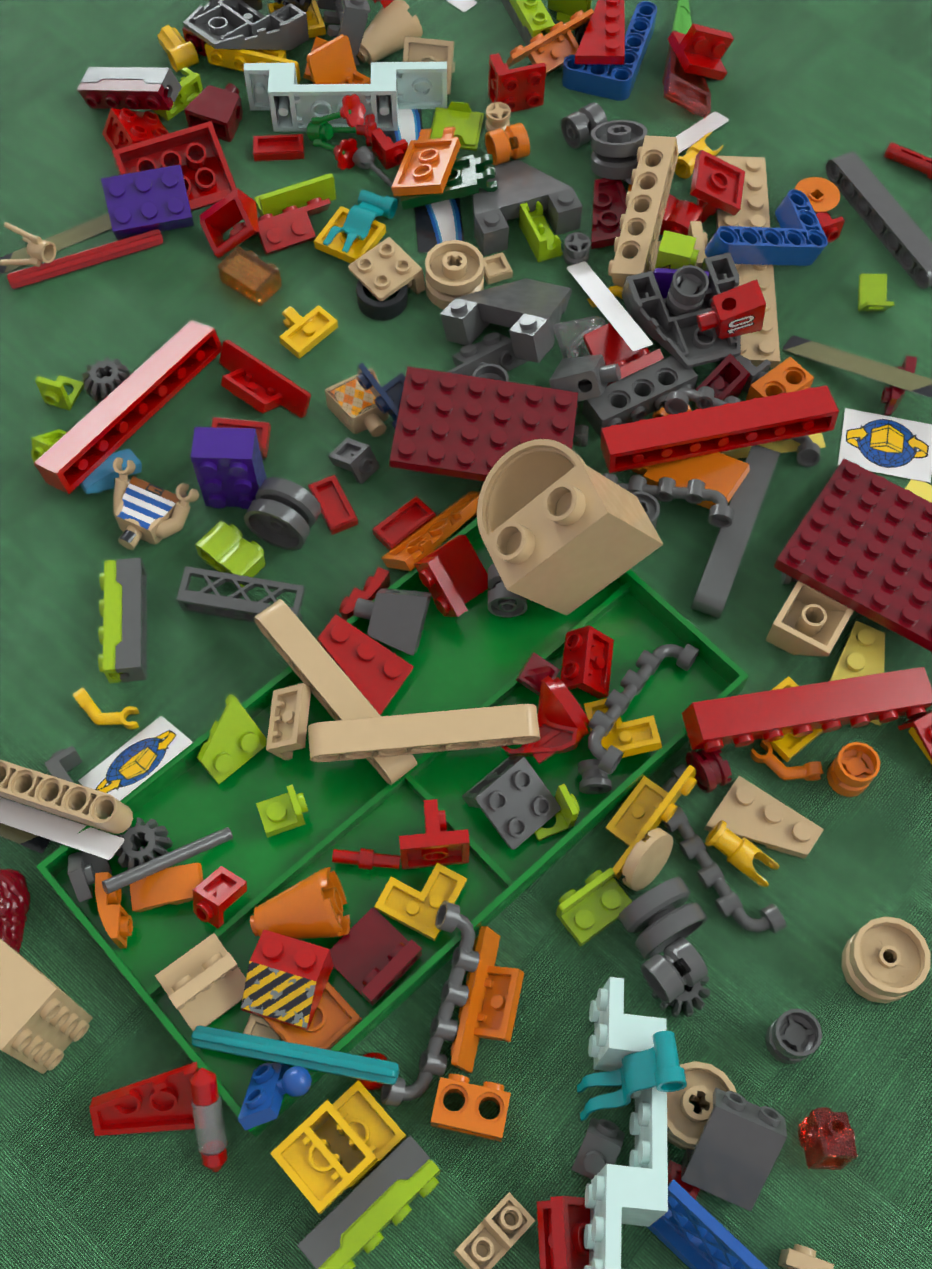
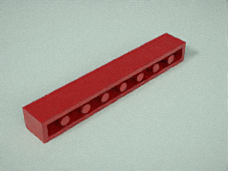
M193 320L188 322L34 462L45 482L70 494L221 353L222 345L215 329Z
M827 385L815 388L810 387L794 392L753 398L736 403H726L720 406L601 428L600 448L608 472L614 473L834 430L839 410Z
M925 667L693 702L682 712V717L692 750L704 748L705 752H713L722 749L726 744L734 743L735 747H743L752 744L756 739L764 738L765 742H773L782 739L787 734H793L797 738L809 735L813 730L822 729L823 733L836 731L842 728V725L850 724L851 728H858L869 724L872 720L879 719L880 723H887L898 719V716L907 715L908 719L917 718L926 714L925 709L932 705V687Z

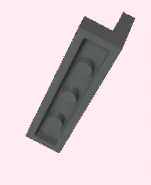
M185 566L176 600L183 611L255 623L254 617L272 605L269 604L270 601L276 602L275 598L284 592L296 593L294 605L289 608L302 622L303 618L300 611L305 594V586ZM192 576L204 578L208 583V586L198 592L188 590ZM225 582L234 583L238 589L228 597L221 596L216 590L217 587ZM255 587L264 588L268 594L258 602L251 601L246 595L248 591Z

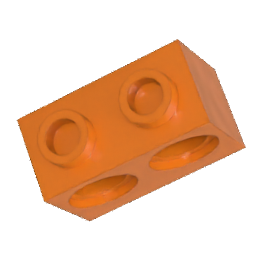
M789 357L752 383L746 400L810 388L814 377L792 357Z
M452 1073L448 1075V1079L440 1077L431 1117V1126L501 1142L511 1096L510 1092L504 1091L505 1086L489 1081H484L483 1086L469 1084L470 1078ZM458 1093L463 1097L465 1103L460 1110L450 1111L444 1106L443 1102L448 1094ZM484 1101H493L498 1105L500 1113L494 1119H485L479 1112V1106Z

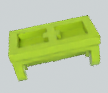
M186 67L182 68L180 72L187 77H182L179 82L182 88L175 102H173L171 110L153 111L169 121L184 110L203 91L200 74L197 72L194 73Z
M537 201L536 209L533 212H529L527 202L520 204L519 227L537 261L541 262L562 256L561 240L558 235L554 236L543 216L542 204Z

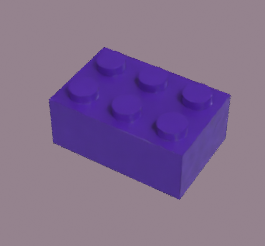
M180 164L101 178L112 230L117 240L154 229H159L162 232L194 226Z
M194 428L191 461L205 506L213 508L241 507L248 509L252 501L256 500L255 495L264 479H267L256 429Z

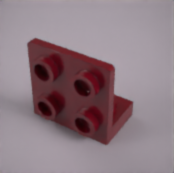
M371 908L350 929L349 934L343 936L330 949L334 968L373 1007L422 956V948L412 939L408 941L375 908Z

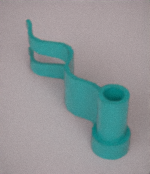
M364 189L361 190L358 196V205L351 207L343 227L333 226L323 244L326 246L331 244L339 232L347 234L348 236L342 249L343 252L347 253L356 238L364 240L367 237L375 217L384 216L389 219L394 217L398 208V199L388 195L383 197Z
M672 1031L656 1032L652 1036L654 1047L626 1055L622 1058V1067L620 1069L592 1073L583 1077L582 1081L577 1085L578 1093L594 1086H622V1089L590 1099L585 1104L584 1110L580 1113L581 1121L586 1120L594 1111L628 1105L631 1103L630 1095L639 1090L656 1087L661 1092H675L684 1089L687 1086L685 1070L680 1067L675 1033Z

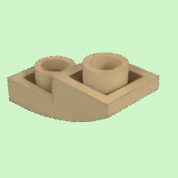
M509 1192L453 1253L467 1269H492L536 1220Z

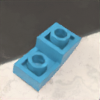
M130 448L115 452L79 485L86 494L100 493L104 490L113 489L114 478L119 477V474L113 468L114 460L117 457L123 459V470L127 467V461L132 460L136 465V469L132 474L142 472L141 461Z

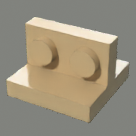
M404 36L403 62H447V94H451L452 73L455 72L456 64L453 61L455 41Z
M215 933L155 975L168 994L169 999L181 1013L192 1031L195 1030L196 1026L210 1025L242 1001L246 978L238 968L236 961L227 952Z

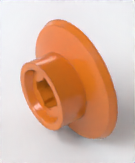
M805 178L799 181L794 188L803 192L808 197L816 213L830 211L840 201V191L837 186L824 178Z

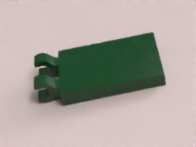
M485 154L476 159L474 155L456 158L443 193L401 196L403 210L479 193V188L488 192L496 191L498 189L497 181H487L488 179L495 178L496 175L495 166L486 167L487 164L493 163L492 154Z

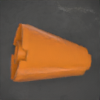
M331 867L323 868L255 907L254 915L250 916V925L254 935L261 936L263 929L295 939L348 935L350 932V915L343 916V905L347 904V900L336 872H330Z

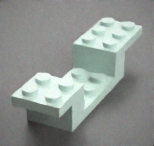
M371 62V84H297L295 63H244V76L250 110H270L274 132H307V125L312 117H323L340 112L343 106V97L353 94L359 96L360 103L364 104L366 108L364 120L366 115L374 114L377 128H380L382 131H398V109L447 108V62ZM343 118L327 121L332 127H349L346 119Z
M609 977L604 987L599 988L596 1000L591 1001L589 1020L594 1022V1035H591L589 1039L588 1054L589 1057H594L593 1069L603 1071L620 1069L622 1067V1058L631 1053L645 1051L654 1047L653 1034L659 1031H666L665 1018L624 1014V978ZM656 1087L639 1090L630 1095L631 1098H635V1112L631 1113L629 1123L630 1134L635 1135V1150L630 1152L629 1166L606 1164L594 1176L591 1184L586 1185L585 1207L590 1208V1224H586L584 1229V1248L589 1249V1265H585L584 1269H621V1224L649 1227L668 1212L667 1092L658 1091Z

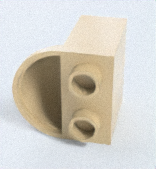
M531 440L508 451L490 470L479 494L477 505L479 532L506 589L566 616L663 545L637 496L588 467L575 451L554 440Z

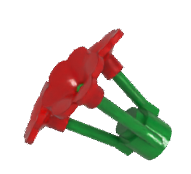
M356 94L343 97V106L340 112L323 117H312L307 125V136L313 142V146L333 151L335 159L338 161L337 166L341 170L351 169L354 166L352 158L358 150L356 147L357 141L353 138L343 139L339 145L333 146L326 143L333 137V133L364 135L367 146H372L371 131L377 129L374 114L366 115L364 120L366 108L364 104L360 103V98ZM343 118L346 119L349 127H332L327 121Z

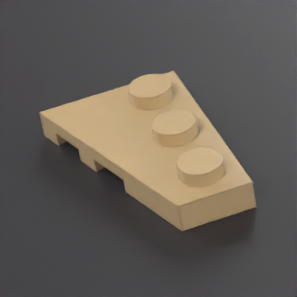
M738 776L704 828V830L711 831L719 821L723 820L727 823L726 827L741 839L745 837L750 841L765 845L766 848L803 859L808 856L824 830L741 776Z

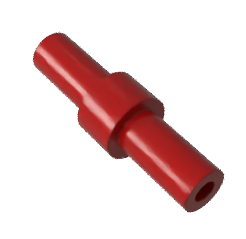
M361 848L360 851L333 850L332 863L358 865L359 869L372 870L373 867L400 869L401 855L375 853L374 849Z

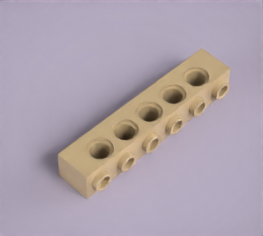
M645 135L643 146L638 148L637 169H633L631 176L633 186L626 195L627 209L626 213L622 214L620 218L621 233L620 237L615 238L614 260H610L608 275L612 276L614 286L624 287L627 276L651 270L679 155L676 137Z

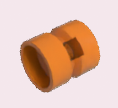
M522 123L509 125L505 128V131L499 128L488 131L485 134L486 150L488 154H492V164L495 166L510 161V157L517 160L530 154L529 137Z
M861 742L848 743L842 747L827 770V780L830 787L836 793L846 797H854L863 793L880 770L881 762L877 752L866 743Z

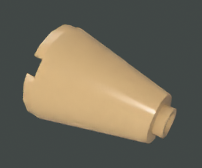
M394 0L385 9L382 6L365 30L357 55L363 63L371 64V62H377L403 49L404 36L422 37L423 31L416 14L413 17L407 11L410 6L404 0Z

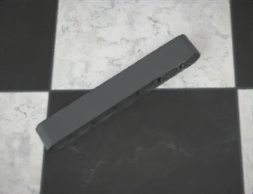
M850 151L828 160L825 168L830 181L837 186L840 193L917 286L921 289L931 287L932 242L855 152Z
M759 445L751 446L746 459L750 471L733 495L729 505L734 510L732 525L720 528L691 609L720 619L780 452Z

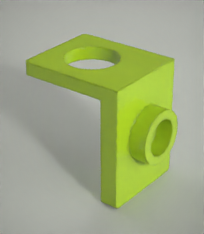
M862 273L859 275L858 311H886L894 306V301H886L887 274Z
M61 375L57 377L56 381L37 376L35 379L45 403L69 411L85 386L81 381ZM64 385H70L74 388L70 395H67Z
M565 784L558 786L555 800L561 807L560 811L554 815L556 823L551 828L540 827L534 832L538 841L575 825L580 809L575 796L569 793Z

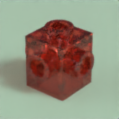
M827 1107L816 1108L798 1125V1139L804 1149L808 1169L841 1170L858 1156L855 1146V1133L850 1127L847 1112H832Z

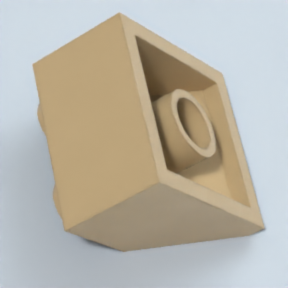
M797 581L775 619L765 641L792 655L829 656L854 610Z

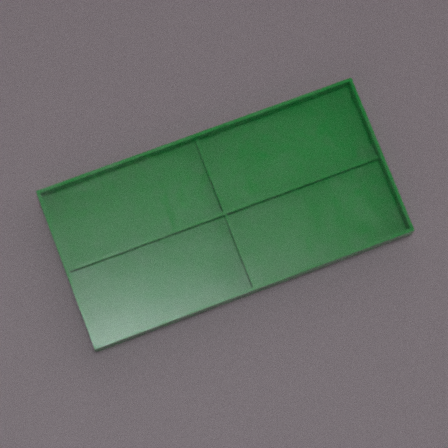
M476 518L450 540L458 535L467 536L488 574V568L494 562L482 540ZM416 567L388 588L429 592L428 588L420 580ZM631 569L567 616L527 599V610L525 613L511 618L495 616L488 610V590H490L488 588L467 602L465 606L468 611L459 617H444L436 608L431 595L419 648L414 655L407 654L374 639L414 666L412 672L381 716L517 704H534L537 707L538 714L539 696L517 682V676L530 655L536 653L560 669L556 677L561 679L566 633L590 625L614 639L609 695L614 689L620 693L624 690L620 686L621 681L629 669L636 673L640 668L636 667V662L644 650L652 653L656 648L665 644H675L683 648L690 644L700 650L688 671L676 665L677 658L665 657L656 672L648 678L641 692L632 699L625 713L622 716L620 715L622 722L654 715L662 748L622 758L611 775L608 774L612 790L602 794H585L579 791V782L582 780V775L578 773V763L588 759H597L588 748V737L591 733L588 726L589 733L581 739L574 750L554 754L540 765L534 756L525 757L554 798L558 786L565 784L569 793L575 796L580 811L574 827L540 841L537 840L533 833L513 850L507 846L482 810L469 807L462 798V795L509 757L501 746L413 754L417 765L390 785L366 758L332 762H314L310 760L308 726L317 722L335 721L311 692L305 748L293 750L292 759L283 760L268 752L265 746L227 779L218 784L197 759L203 744L209 739L210 728L121 800L133 812L132 827L135 826L137 817L142 818L145 824L152 818L157 821L158 826L166 827L168 830L167 837L173 842V846L166 849L168 852L229 827L233 835L232 840L170 866L201 863L203 880L220 866H223L247 881V892L224 911V924L220 928H216L208 922H203L196 916L193 909V900L179 905L167 904L143 912L132 911L130 885L121 888L122 898L120 905L132 917L133 932L131 936L127 937V948L120 949L109 937L101 921L96 902L95 884H93V898L79 902L67 873L68 855L81 850L62 845L39 863L36 868L193 1062H197L198 1069L205 1068L216 1074L219 1095L236 1116L239 1117L253 1070L264 1063L271 1064L273 1062L194 1047L191 1038L192 1029L169 999L168 994L155 977L156 974L215 933L246 978L249 961L260 936L254 935L250 925V916L254 915L255 907L323 868L331 867L330 872L335 871L342 884L347 904L343 905V916L350 915V929L371 908H374L390 877L421 892L434 867L402 870L400 862V869L373 867L372 870L359 869L358 865L332 863V855L334 849L360 851L361 848L374 849L375 853L401 855L399 836L425 833L423 800L437 799L438 811L445 810L447 831L465 829L469 831V863L444 866L467 878V882L455 904L459 905L460 914L466 916L473 924L476 936L481 926H487L628 797L643 776L648 778L689 741L682 717V712L693 702L738 696L742 692L749 675ZM354 615L347 620L348 623L367 635L370 620ZM290 666L241 704L266 738L268 736L273 691L303 683ZM579 688L569 690L585 714L584 703L601 700ZM523 744L508 745V747L511 749H518ZM293 784L296 794L303 793L308 807V812L302 813L306 824L267 838L256 803L288 793L286 786ZM555 816L541 827L546 829L553 827L556 823ZM87 825V826H86L84 829H82L80 832H82V831H84V830H86V829H88V828H90V827H92V826ZM115 854L108 860L112 876H116L128 869V867L122 868L117 863L119 856ZM379 912L408 941L412 939L422 948V956L373 1007L333 967L328 982L362 1018V1021L330 1050L349 1053L452 958L455 948L460 944L461 931L457 927L452 933L441 930L437 939L433 941ZM343 936L298 940L331 949ZM240 1001L207 1027L243 1033L251 1013L241 1010L242 1001ZM308 1069L312 1079L311 1087L326 1073ZM284 1094L278 1117L300 1097ZM276 1119L248 1129V1131L257 1137Z

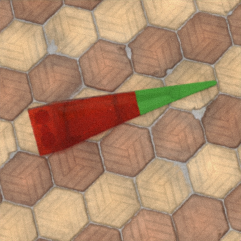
M678 0L672 31L686 34L692 26L689 0ZM669 44L662 79L664 98L705 119L711 112V92L704 76L684 72Z

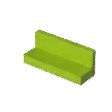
M331 173L256 196L254 197L256 207L261 216L270 213L276 216L282 214V210L290 206L296 205L297 208L307 206L306 203L320 197L322 200L329 198L330 201L336 200L335 180Z

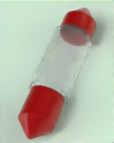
M200 1068L190 1079L193 1099L191 1105L198 1151L201 1153L202 1164L213 1172H218L228 1158L226 1149L228 1143L222 1100L218 1093L216 1074L205 1068Z

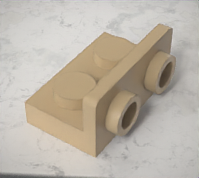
M301 683L273 691L266 750L283 760L292 759L293 750L305 748L311 687Z

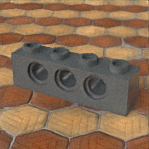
M670 356L606 386L601 396L584 400L582 414L598 436L601 437V428L636 422L656 410L665 408L666 396L670 392L681 388L695 389L698 375L692 368L687 369L676 358Z

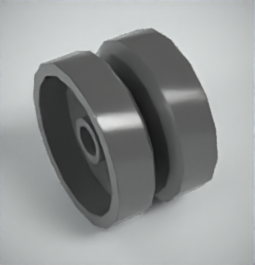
M613 120L597 125L591 131V148L593 149L591 170L594 174L612 180L631 178L633 169H637L638 166L637 151L639 146H643L645 135H647V128L643 124L629 120Z
M276 477L264 479L255 495L256 500L252 501L244 516L245 524L256 536L273 546L293 551L301 549L310 534V528L313 527L321 513L320 503L314 495L295 482Z
M679 876L669 879L647 891L629 904L618 916L627 932L637 933L643 931L638 936L635 945L644 959H650L655 954L663 953L666 946L679 937L687 938L708 920V917L698 903L683 905L688 900L691 891Z

